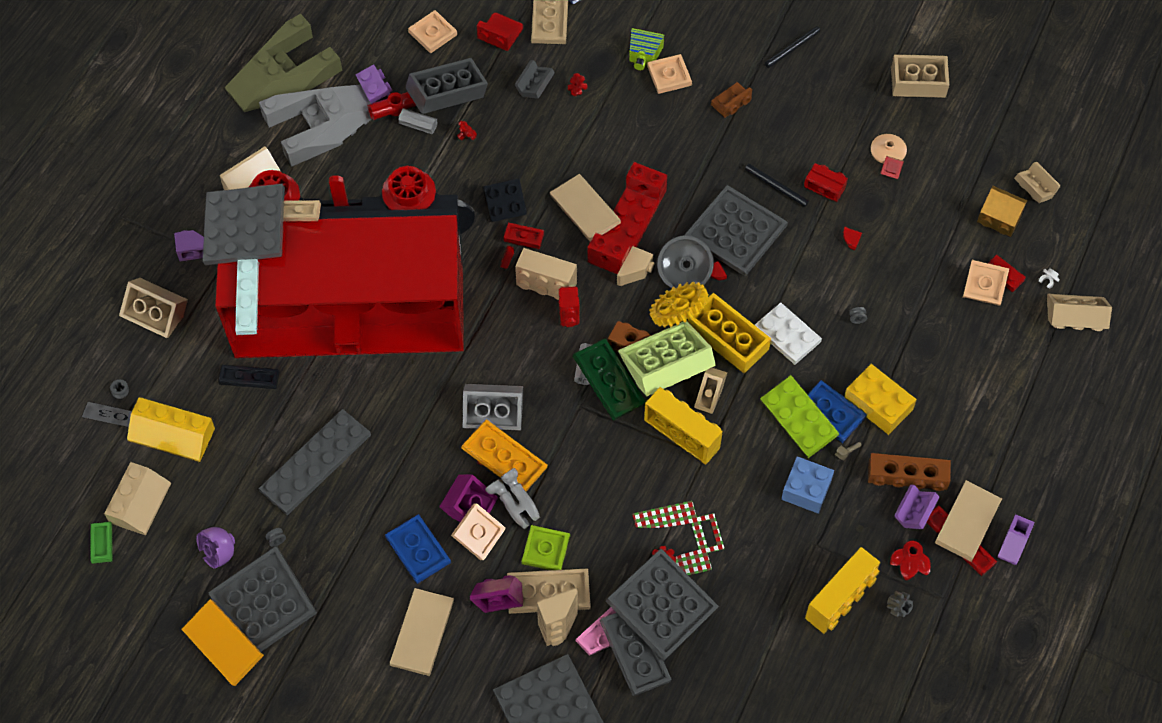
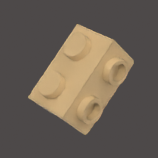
M1034 162L1029 170L1018 173L1014 178L1038 203L1052 199L1060 188V184L1038 162Z

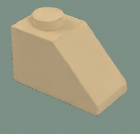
M632 246L617 275V285L622 286L644 279L648 272L651 273L655 264L653 262V254Z
M715 368L706 370L694 408L713 414L722 392L727 372Z

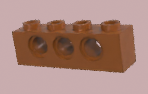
M617 321L608 337V343L614 351L618 352V350L652 335L645 330H638L628 323Z
M871 453L868 461V483L878 486L887 484L894 487L915 485L918 489L947 490L950 484L951 460ZM886 469H889V470H891L893 473H891V474H890V473H887L885 470H886ZM905 471H909L913 475H907ZM925 473H930L933 477H928Z

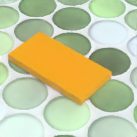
M487 419L466 440L461 448L500 478L515 468L518 471V484L520 483L525 491L533 485L548 467L545 462Z
M211 599L182 628V631L233 686H236L264 656Z

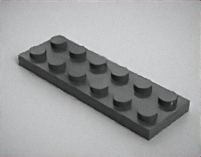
M342 409L260 486L259 491L288 516L371 436L370 431Z

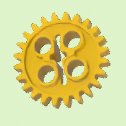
M686 282L684 286L679 284L677 288L673 286L672 290L665 291L666 294L659 295L660 299L654 300L655 304H652V308L649 309L650 316L655 325L658 324L659 327L663 325L665 328L668 324L672 327L674 323L678 326L681 321L685 323L688 318L693 319L692 315L699 314L698 310L704 309L703 305L707 304L706 300L709 299V294L704 285H700L699 282L696 284L695 282L690 284Z

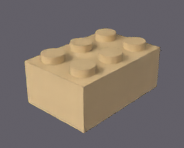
M894 55L891 66L893 96L946 98L949 88L947 56Z
M523 248L515 266L517 286L525 290L536 291L541 295L552 296L559 300L560 288L576 286L577 264Z

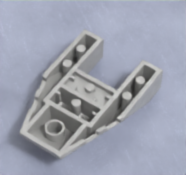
M361 85L280 94L259 102L262 116L269 128L300 114L303 115L310 129L281 141L284 155L291 167L342 145L348 136L354 135L360 126L366 125L372 120L368 110V105L371 102Z

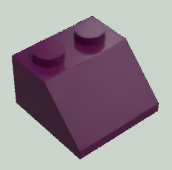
M463 474L457 476L440 508L451 518L461 522L475 503L490 513L498 497L495 494H488L485 490L487 487L474 475Z
M511 575L504 576L503 579L498 580L486 579L484 582L475 585L470 595V600L484 613L522 607V583L515 576Z

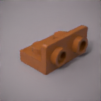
M737 82L711 100V105L726 118L728 115L734 114L738 108L747 105L751 101L752 89L750 87L745 89Z

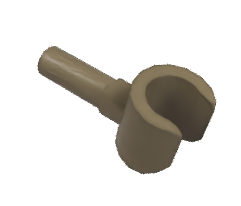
M857 442L847 449L841 445L835 455L841 460H845L853 450L861 446V443Z

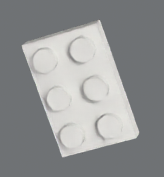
M779 303L755 324L757 328L771 338L770 343L794 365L821 343L822 340L820 336L782 303Z

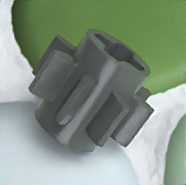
M895 591V594H892L887 602V608L892 609L890 614L896 617H905V615L909 614L913 608V601L909 599L910 595L905 592Z

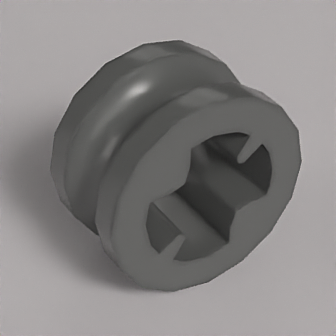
M856 307L849 311L852 323L860 324L867 320L865 308Z
M119 379L112 382L110 390L113 397L121 399L128 395L129 388L126 381ZM119 386L123 387L121 392H117L116 388L118 389Z
M281 528L273 529L266 534L265 537L271 547L278 546L286 540V536L282 534L283 530Z

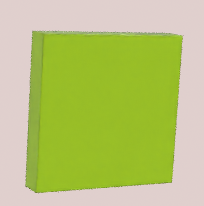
M531 525L521 561L522 564L547 570H562L570 533Z

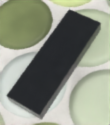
M222 365L218 382L219 385L277 389L280 372L279 369Z

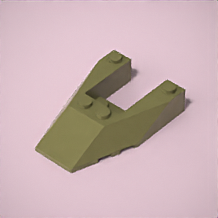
M300 13L285 22L225 86V90L244 112L260 108V101L275 95L311 90L342 71L340 57L329 47L298 66L294 64L286 53L313 38L309 22Z

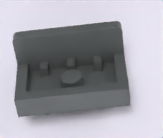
M530 60L515 86L522 97L539 98L555 72L552 68L538 67L534 60Z

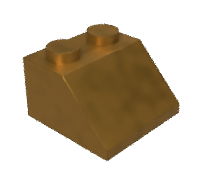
M992 186L977 222L1011 237L1020 221L1027 200Z

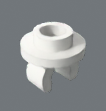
M1051 268L1048 271L1044 269L1043 272L1046 275H1042L1039 279L1040 283L1045 279H1049L1050 283L1047 285L1049 289L1053 287L1054 280L1057 282L1060 280L1057 278L1059 274Z

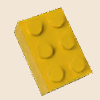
M870 364L847 387L844 396L867 414L866 417L888 435L914 409L917 400L873 364Z

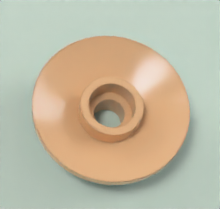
M882 134L872 141L871 154L882 164H884L886 156L903 160L906 156V144L896 135Z

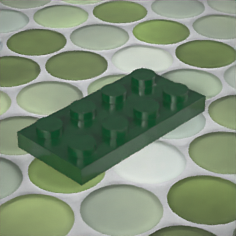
M606 338L573 355L574 360L613 421L646 403Z

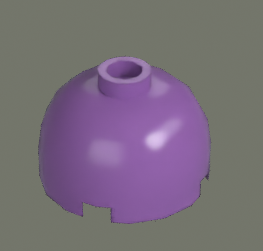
M210 527L197 534L199 551H204L207 557H203V559L210 567L214 569L229 562L234 554L235 539L231 533L220 527Z

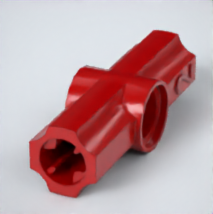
M394 92L389 94L387 99L369 104L368 110L370 117L375 120L387 115L399 116L403 108L408 109L416 106L408 92L402 94Z

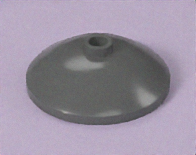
M679 236L668 241L661 249L657 263L658 272L664 283L670 288L673 286L677 288L679 284L684 286L686 282L689 284L699 282L700 285H705L713 272V255L709 247L700 239L693 236ZM689 261L690 267L685 268L684 262Z

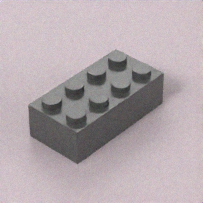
M472 58L410 73L406 90L421 114L484 98L488 83Z

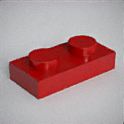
M508 222L504 242L540 249L544 230Z
M998 255L988 263L1009 268L1005 287L1012 292L1025 281L1026 277Z

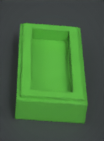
M112 523L91 524L92 564L111 562Z

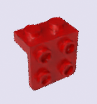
M493 13L487 23L483 21L478 22L477 38L509 51L523 30V24L501 14Z

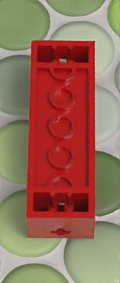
M636 162L633 163L626 176V189L613 211L619 217L621 223L603 235L594 234L588 245V263L615 274L619 273L632 246H638L666 193L667 174Z

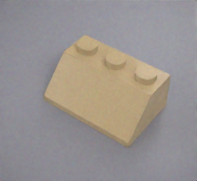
M265 146L222 173L220 178L224 190L248 188L253 179L261 172L267 170L280 171Z
M138 278L128 282L119 316L168 338L183 318L188 299L142 278Z
M1047 294L1048 321L1053 327L1063 329L1065 326H1070L1077 330H1083L1085 327L1095 331L1109 329L1112 306L1104 297Z
M130 462L104 513L108 522L146 535L171 482L147 467Z
M576 588L537 602L538 625L547 646L559 645L567 638L578 614V591Z

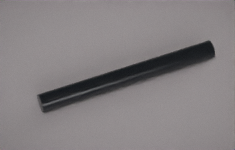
M816 26L767 60L765 66L770 68L818 34L820 28Z
M751 164L746 166V171L804 207L808 205L809 200Z

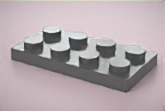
M617 613L600 619L601 626L633 696L667 684L672 680L661 657Z

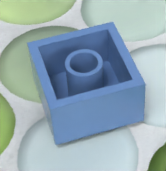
M797 457L784 487L781 500L819 514L835 470Z

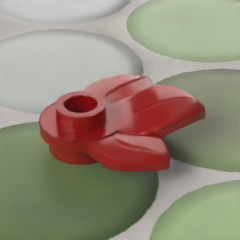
M917 541L907 542L903 549L893 552L890 559L891 565L900 566L901 574L905 580L914 577L918 571L924 575H928L930 572V560L923 554V548ZM910 547L916 549V554L910 553Z

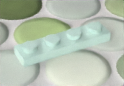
M258 259L238 260L236 335L257 334Z

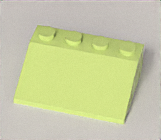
M687 321L618 350L636 384L646 396L654 394L659 387L664 389L673 386L682 380L716 366L712 347Z

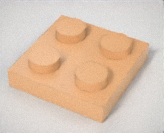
M436 10L408 28V32L429 53L434 52L457 36V30Z
M681 54L647 62L648 70L658 94L692 86V80Z
M972 260L963 297L1000 306L1009 268Z
M475 503L451 536L478 559L484 560L506 528Z

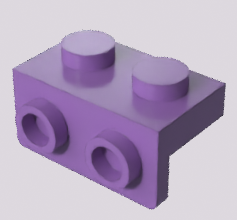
M374 64L356 74L371 104L385 96H389L390 92L393 91L388 82L384 83L383 79L386 77L382 70H377Z
M910 485L895 513V518L904 528L923 529L939 496L936 492H922L915 485Z

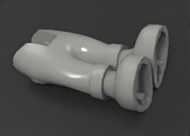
M513 468L505 473L501 479L490 484L485 490L488 494H498L514 521L525 529L529 526V522L522 513L524 510L527 511L534 521L538 520L540 516L530 496L523 489V486L520 483L518 484V471ZM504 483H506L511 488L510 490L516 496L517 500L519 501V504L511 496V493L507 490Z

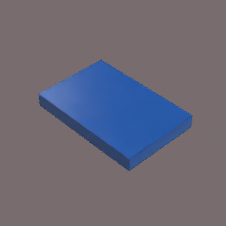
M822 380L808 393L810 399L839 432L836 439L841 443L850 436L867 416L865 412Z
M419 514L385 534V538L417 584L451 563L450 558Z

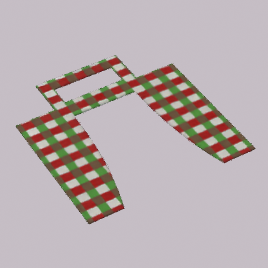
M692 501L633 513L636 528H661L692 524L699 550L676 556V564L687 575L712 570L707 553L724 549L714 513L697 517ZM710 520L717 545L707 547L700 522Z

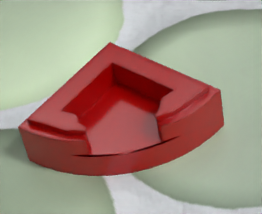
M844 227L843 238L849 248L856 250L862 233Z
M507 245L500 267L508 268L514 255L513 247Z
M717 261L714 263L711 278L725 280L727 275Z

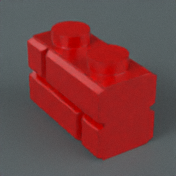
M815 163L806 176L804 187L837 202L846 188L848 178L840 172L836 173L829 170L825 165Z
M576 286L559 289V313L562 326L573 327L579 324L578 287Z

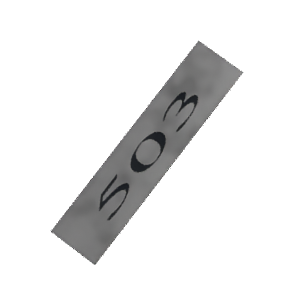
M88 402L82 417L129 427L132 411Z

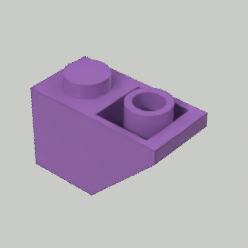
M1015 514L997 558L1017 565L1035 522Z

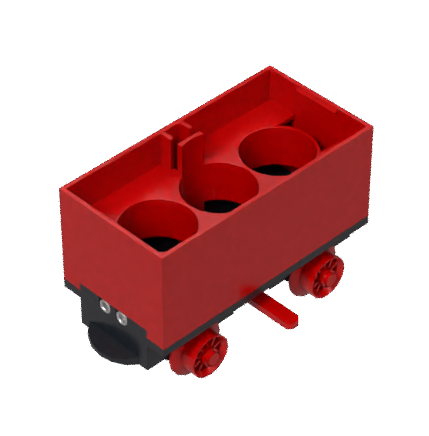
M403 166L394 170L384 182L382 195L379 197H363L362 199L352 200L347 199L344 180L341 176H331L329 178L333 200H321L320 198L303 199L300 196L299 186L294 179L277 170L263 171L253 179L249 187L283 184L285 187L284 201L319 200L321 208L318 221H283L282 257L258 259L257 334L236 335L237 262L218 264L216 309L235 358L464 351L462 234L474 223L475 212L468 203L458 200L457 194H437L431 177L413 166Z

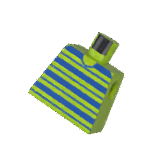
M632 28L629 61L635 63V69L643 70L647 62L657 60L664 46V35Z

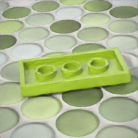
M791 375L760 398L808 458L839 435V432Z

